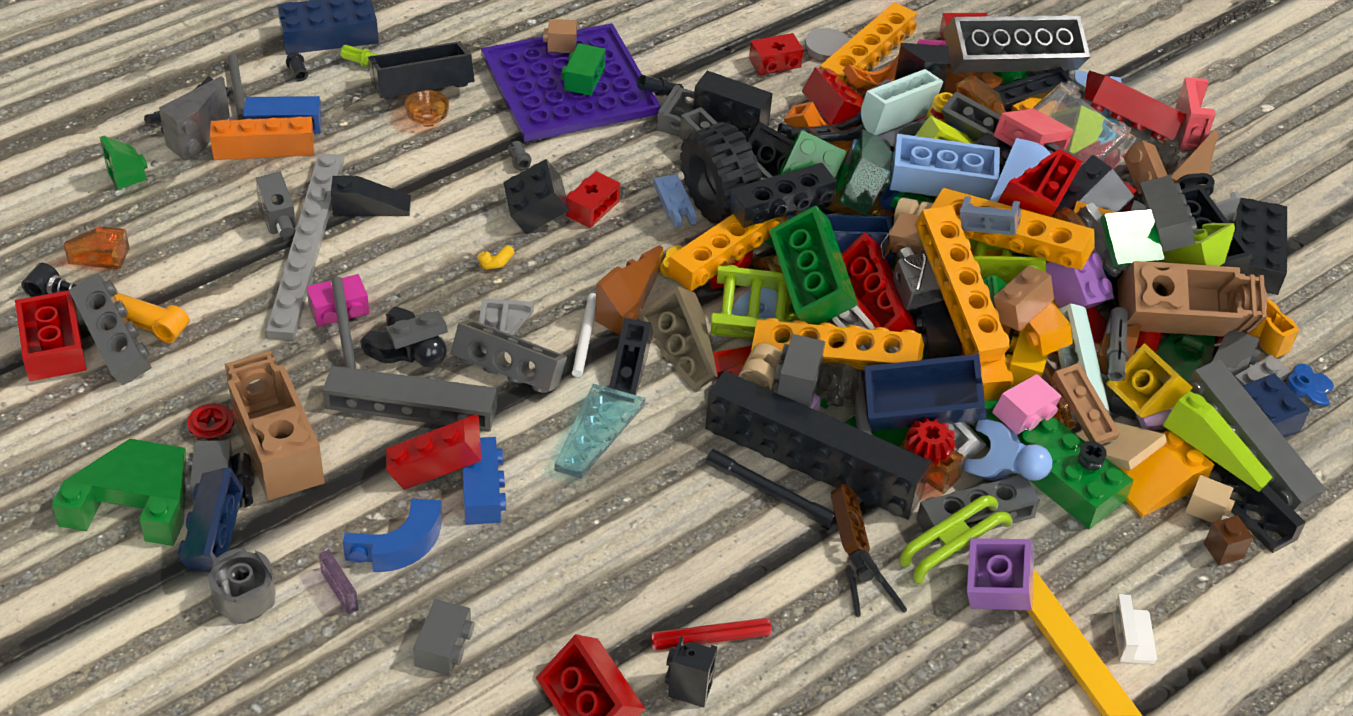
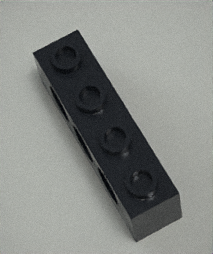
M818 163L732 188L729 209L742 227L745 228L805 210L815 205L818 206L834 201L837 180L823 163Z

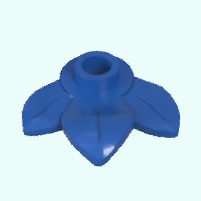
M1297 364L1293 368V373L1288 376L1286 385L1298 398L1306 396L1317 405L1329 406L1330 401L1326 393H1329L1334 388L1332 380L1322 373H1314L1308 364Z

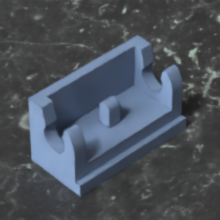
M965 196L962 208L960 209L962 230L1016 236L1021 217L1020 201H1014L1012 209L1007 210L995 207L973 206V204H970L971 197Z

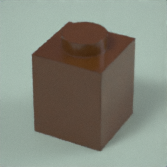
M1237 515L1213 522L1204 545L1220 566L1244 559L1253 536Z

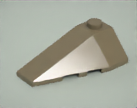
M676 286L638 313L640 321L651 322L653 334L651 342L656 344L661 350V354L672 362L677 372L694 390H699L718 377L705 315L694 292Z

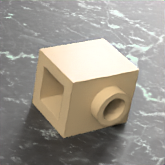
M1200 475L1185 513L1211 523L1221 520L1223 515L1229 517L1235 502L1230 499L1233 487Z

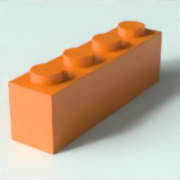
M312 117L211 121L210 141L214 160L314 156Z

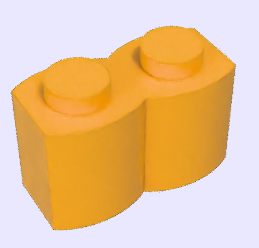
M1267 298L1266 319L1251 332L1244 331L1246 334L1259 338L1260 347L1268 355L1278 358L1290 353L1299 329L1292 319L1282 314L1279 307Z

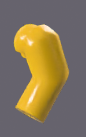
M505 245L495 256H491L488 251L478 254L477 260L480 262L479 266L485 270L502 268L515 252L511 246Z

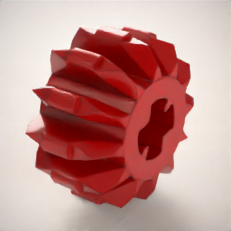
M925 417L922 422L915 421L912 428L907 432V451L930 460L935 466L940 461L947 462L952 452H954L956 445L954 431L949 430L948 423L940 424L938 418L934 421H929Z

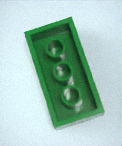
M816 205L769 230L796 316L801 321L812 325H819L858 305L830 220Z

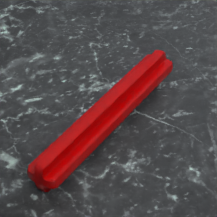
M759 618L651 633V645L653 650L676 648L681 636L684 637L683 646L689 642L709 644L771 635L772 626L769 618Z

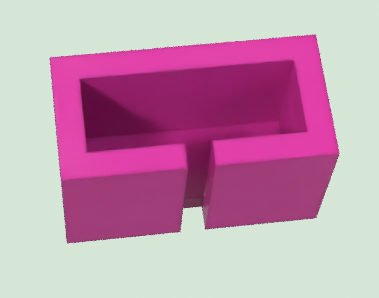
M359 274L343 277L348 319L368 315V295ZM327 281L306 286L309 308L317 327L338 322L331 282Z

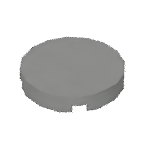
M820 28L813 30L807 35L805 49L808 50V54L812 58L824 62L850 39L838 30Z

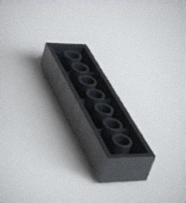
M727 371L722 373L709 391L705 429L713 434L725 437L739 446L747 447L766 458L776 460L785 464L790 469H796L817 481H822L837 488L842 484H847L854 490L857 497L864 502L876 505L889 511L892 515L900 516L907 520L910 519L922 499L930 468V460Z

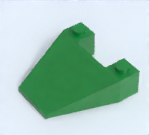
M128 439L63 481L52 502L58 527L87 531L101 502L144 509L139 518L144 540L146 542L174 546L184 524L186 449L184 447L136 439Z

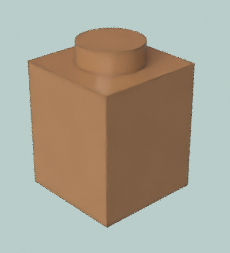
M549 19L548 28H544L543 42H548V52H574L577 41V20Z

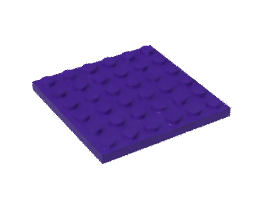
M613 23L577 30L576 47L580 43L606 49L605 69L592 96L564 90V80L561 79L563 67L568 65L570 53L548 52V42H543V36L481 48V56L524 142L658 115L661 106L653 92L639 90L637 87L638 78L642 73Z

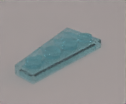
M592 384L557 457L554 471L582 479L645 406V398Z

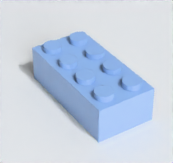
M897 134L892 159L890 190L938 196L943 188L990 200L999 180L1000 148Z

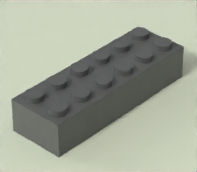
M1080 15L954 17L943 30L946 46H948L952 73L1050 71L1062 67L1063 70H1078L1090 58Z

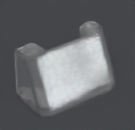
M1071 81L1059 83L1033 107L1074 130L1066 150L1083 161L1081 166L1094 155L1115 169L1137 139L1129 133L1131 128L1120 121L1117 124L1110 122L1080 98L1081 94L1078 92L1080 87Z

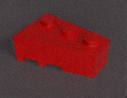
M815 67L802 89V93L810 102L814 103L818 112L829 125L841 123L856 116L861 111L864 101L860 95L837 77V73L828 68L822 70Z
M1058 149L1042 159L1037 166L1025 170L1023 175L1011 179L1001 194L998 203L1012 206L1014 201H1020L1019 208L1052 217L1083 161L1062 149Z

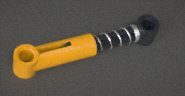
M41 262L21 282V286L27 295L35 297L68 291L76 286V282H66L65 278H61L54 267ZM121 293L115 295L117 301L121 300L129 312L126 315L128 322L132 321L137 328L152 332L159 340L165 343H173L190 323L189 316L180 307L169 305L163 308Z

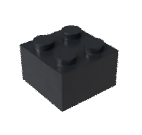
M547 159L534 164L525 171L503 182L510 216L526 234L570 211L562 177Z

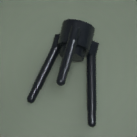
M866 550L853 553L848 559L850 569L845 573L850 582L855 616H861L856 579L867 582L874 577L881 583L903 613L907 612L906 606L881 574L870 553Z

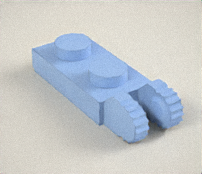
M678 174L654 178L656 192L674 227H681L682 215L686 216L690 225L697 224L696 213Z

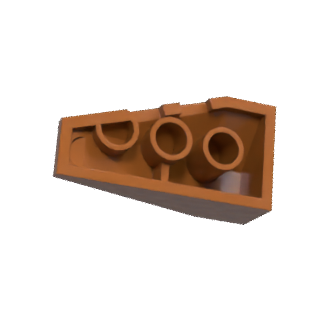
M659 245L643 253L638 261L633 259L627 261L624 268L615 267L596 284L595 321L621 335L624 318L638 320V313L642 311L660 272V264L663 261L662 246Z

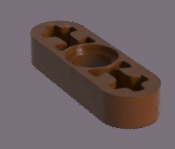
M842 484L831 491V499L842 546L849 556L860 550L869 552L870 546L857 495L849 485Z

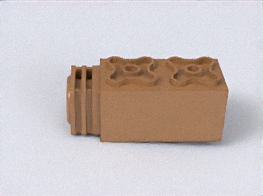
M1133 261L1117 280L1118 307L1125 308L1128 311L1127 327L1139 324L1141 325L1140 331L1225 336L1234 329L1237 332L1243 330L1251 332L1267 317V293L1264 287V275L1255 277L1254 274L1245 276V274H1240V268Z
M272 351L226 363L225 370L234 420L251 457L267 500L276 499L325 483L320 445L285 366L277 365ZM260 379V380H258V381H256V382H254V383L249 384L250 382H252V381H254V380Z

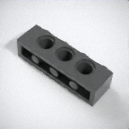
M97 273L69 289L111 375L124 385L152 368L147 359L151 355L144 343L138 342L136 337L140 335L139 331L132 321L128 322L126 315L129 312L121 300L117 301L115 295L118 294V291L110 279L105 281Z
M471 319L458 323L450 354L459 357V361L463 363H475L483 366V370L488 373H501L508 376V380L515 383H527L532 385L533 390L541 393H547L559 387L567 356ZM481 343L486 346V354L480 348ZM505 352L510 355L511 363L506 361ZM530 361L534 363L536 373L532 372L529 368Z
M1021 475L1009 476L1000 481L988 484L983 483L962 491L956 490L936 498H927L920 502L916 520L922 531L926 532L977 498L990 495L994 496L998 501V509L995 511H990L987 507L964 521L968 527L972 528L990 515L1001 511L1008 512L1012 517V524L1035 518L1040 499L1027 479ZM999 524V525L995 526V527L992 528V529L999 528V527H1003V526H1002V524ZM937 538L930 545L940 544V539Z

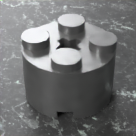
M237 548L227 551L216 558L213 568L209 572L208 580L214 606L221 615L228 618L230 622L239 624L245 620L262 615L274 606L276 590L272 567L264 554L256 550L255 553L246 552L245 548Z

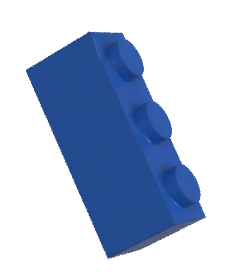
M320 96L245 98L244 119L312 117L314 134L321 133L322 112Z
M481 437V461L463 468L465 525L501 523V511H506V493H500L499 489L505 488L504 470L498 471V466L503 465L502 448H497L496 437Z

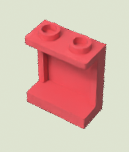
M1185 77L1175 107L1176 110L1186 114L1177 132L1179 150L1195 151L1209 136L1215 118V110L1201 108L1209 84L1208 79Z
M1033 108L1002 113L993 136L1012 147L1016 138L1036 142L1042 146L1045 143L1052 142L1066 150L1074 130Z

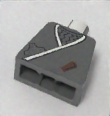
M281 171L256 177L258 208L269 233H279L281 237L291 236L295 228L294 206ZM276 195L278 201L271 202L272 197Z
M909 247L901 249L897 253L899 260L893 272V281L905 310L943 301V295L926 252L914 255Z

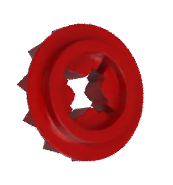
M216 403L199 406L190 413L187 420L189 432L194 434L197 440L206 438L207 441H210L215 437L222 439L223 434L231 433V427L235 425L232 411L228 407ZM211 417H213L215 423L212 427H207Z

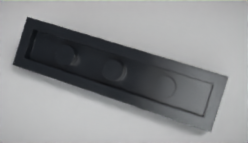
M1062 67L989 89L985 94V98L994 108L993 111L1002 115V111H1004L1003 113L1011 112L1014 104L1029 98H1043L1065 103L1075 82Z
M1212 461L1214 463L1212 471L1215 470L1223 478V481H1215L1233 487L1232 492H1236L1242 497V501L1230 497L1231 500L1235 501L1231 512L1235 516H1239L1247 529L1271 553L1298 540L1306 522L1269 485H1266L1258 492L1224 467ZM1247 510L1257 512L1262 519H1252L1247 514ZM1266 530L1277 532L1282 538L1275 542L1266 533Z

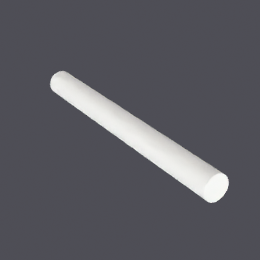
M595 293L588 295L572 370V375L575 377L583 375L596 312Z

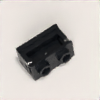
M681 636L677 647H671L667 657L666 665L669 667L665 683L669 684L668 697L705 707L714 679L717 646L711 645V647L693 642L685 643L683 646L684 637Z

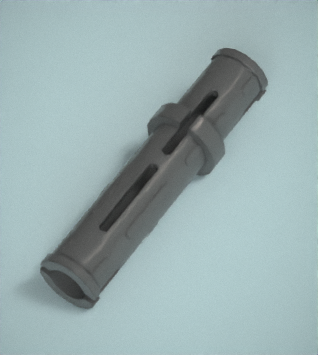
M1117 307L1111 310L1110 347L1106 353V358L1109 360L1107 377L1112 381H1122L1125 379V365L1129 358V351L1126 348L1128 311L1125 308Z

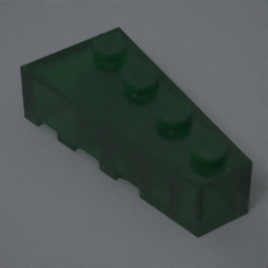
M862 130L851 152L849 168L845 176L846 183L843 185V194L839 199L840 204L867 216L882 187L886 188L892 177V173H890L892 169L890 165L892 162L890 158L892 151H890L889 141Z

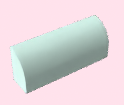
M924 69L868 90L861 107V118L864 127L871 136L875 137L924 117L934 97L939 94L943 81Z
M1070 303L1059 309L1070 322L1073 344L1057 350L1061 369L1080 363L1106 410L1110 413L1086 308Z

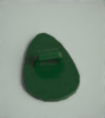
M1171 333L1164 340L1156 354L1185 381H1188L1196 369L1211 363L1215 336Z

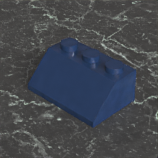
M221 468L202 473L200 483L195 484L193 490V500L195 501L193 511H189L186 518V529H188L186 539L181 541L178 550L180 561L187 569L211 572L216 558L229 551L244 489L231 468Z

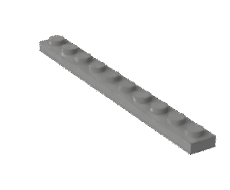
M318 153L266 333L268 339L295 340L307 297L306 286H310L332 208V176L341 175L344 164L343 155Z

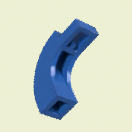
M411 499L407 520L401 527L390 533H344L343 548L345 561L357 563L372 562L373 572L394 571L417 562L432 549L439 537L442 525L441 500Z

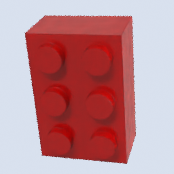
M69 290L15 300L22 358L29 382L87 371L78 313Z

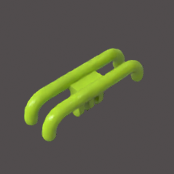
M981 496L909 542L900 554V564L903 567H909L911 565V558L917 551L939 538L941 548L925 557L913 572L914 582L922 584L925 581L926 573L944 559L950 558L955 552L961 551L964 546L970 545V538H978L999 524H1002L1004 527H1010L1013 523L1011 515L1004 511L996 512L972 528H969L964 521L986 507L990 511L998 509V501L994 496Z

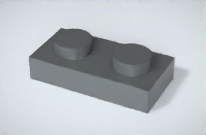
M438 310L425 312L421 316L409 320H400L386 327L388 337L395 349L448 332L446 322Z

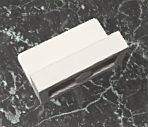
M1119 594L1112 611L1119 662L1155 664L1157 655L1149 611L1133 610L1131 595Z

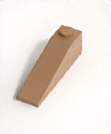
M1213 130L1171 176L1174 183L1180 177L1187 174H1209L1218 131Z

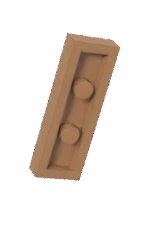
M1078 363L1055 371L1052 377L1089 442L1104 444L1117 439L1120 432L1081 364Z

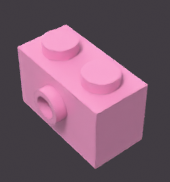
M1036 374L1004 392L992 413L1017 435L1026 429L1029 431L1034 429L1043 419L1046 421L1051 419L1058 410L1056 405L1062 396Z

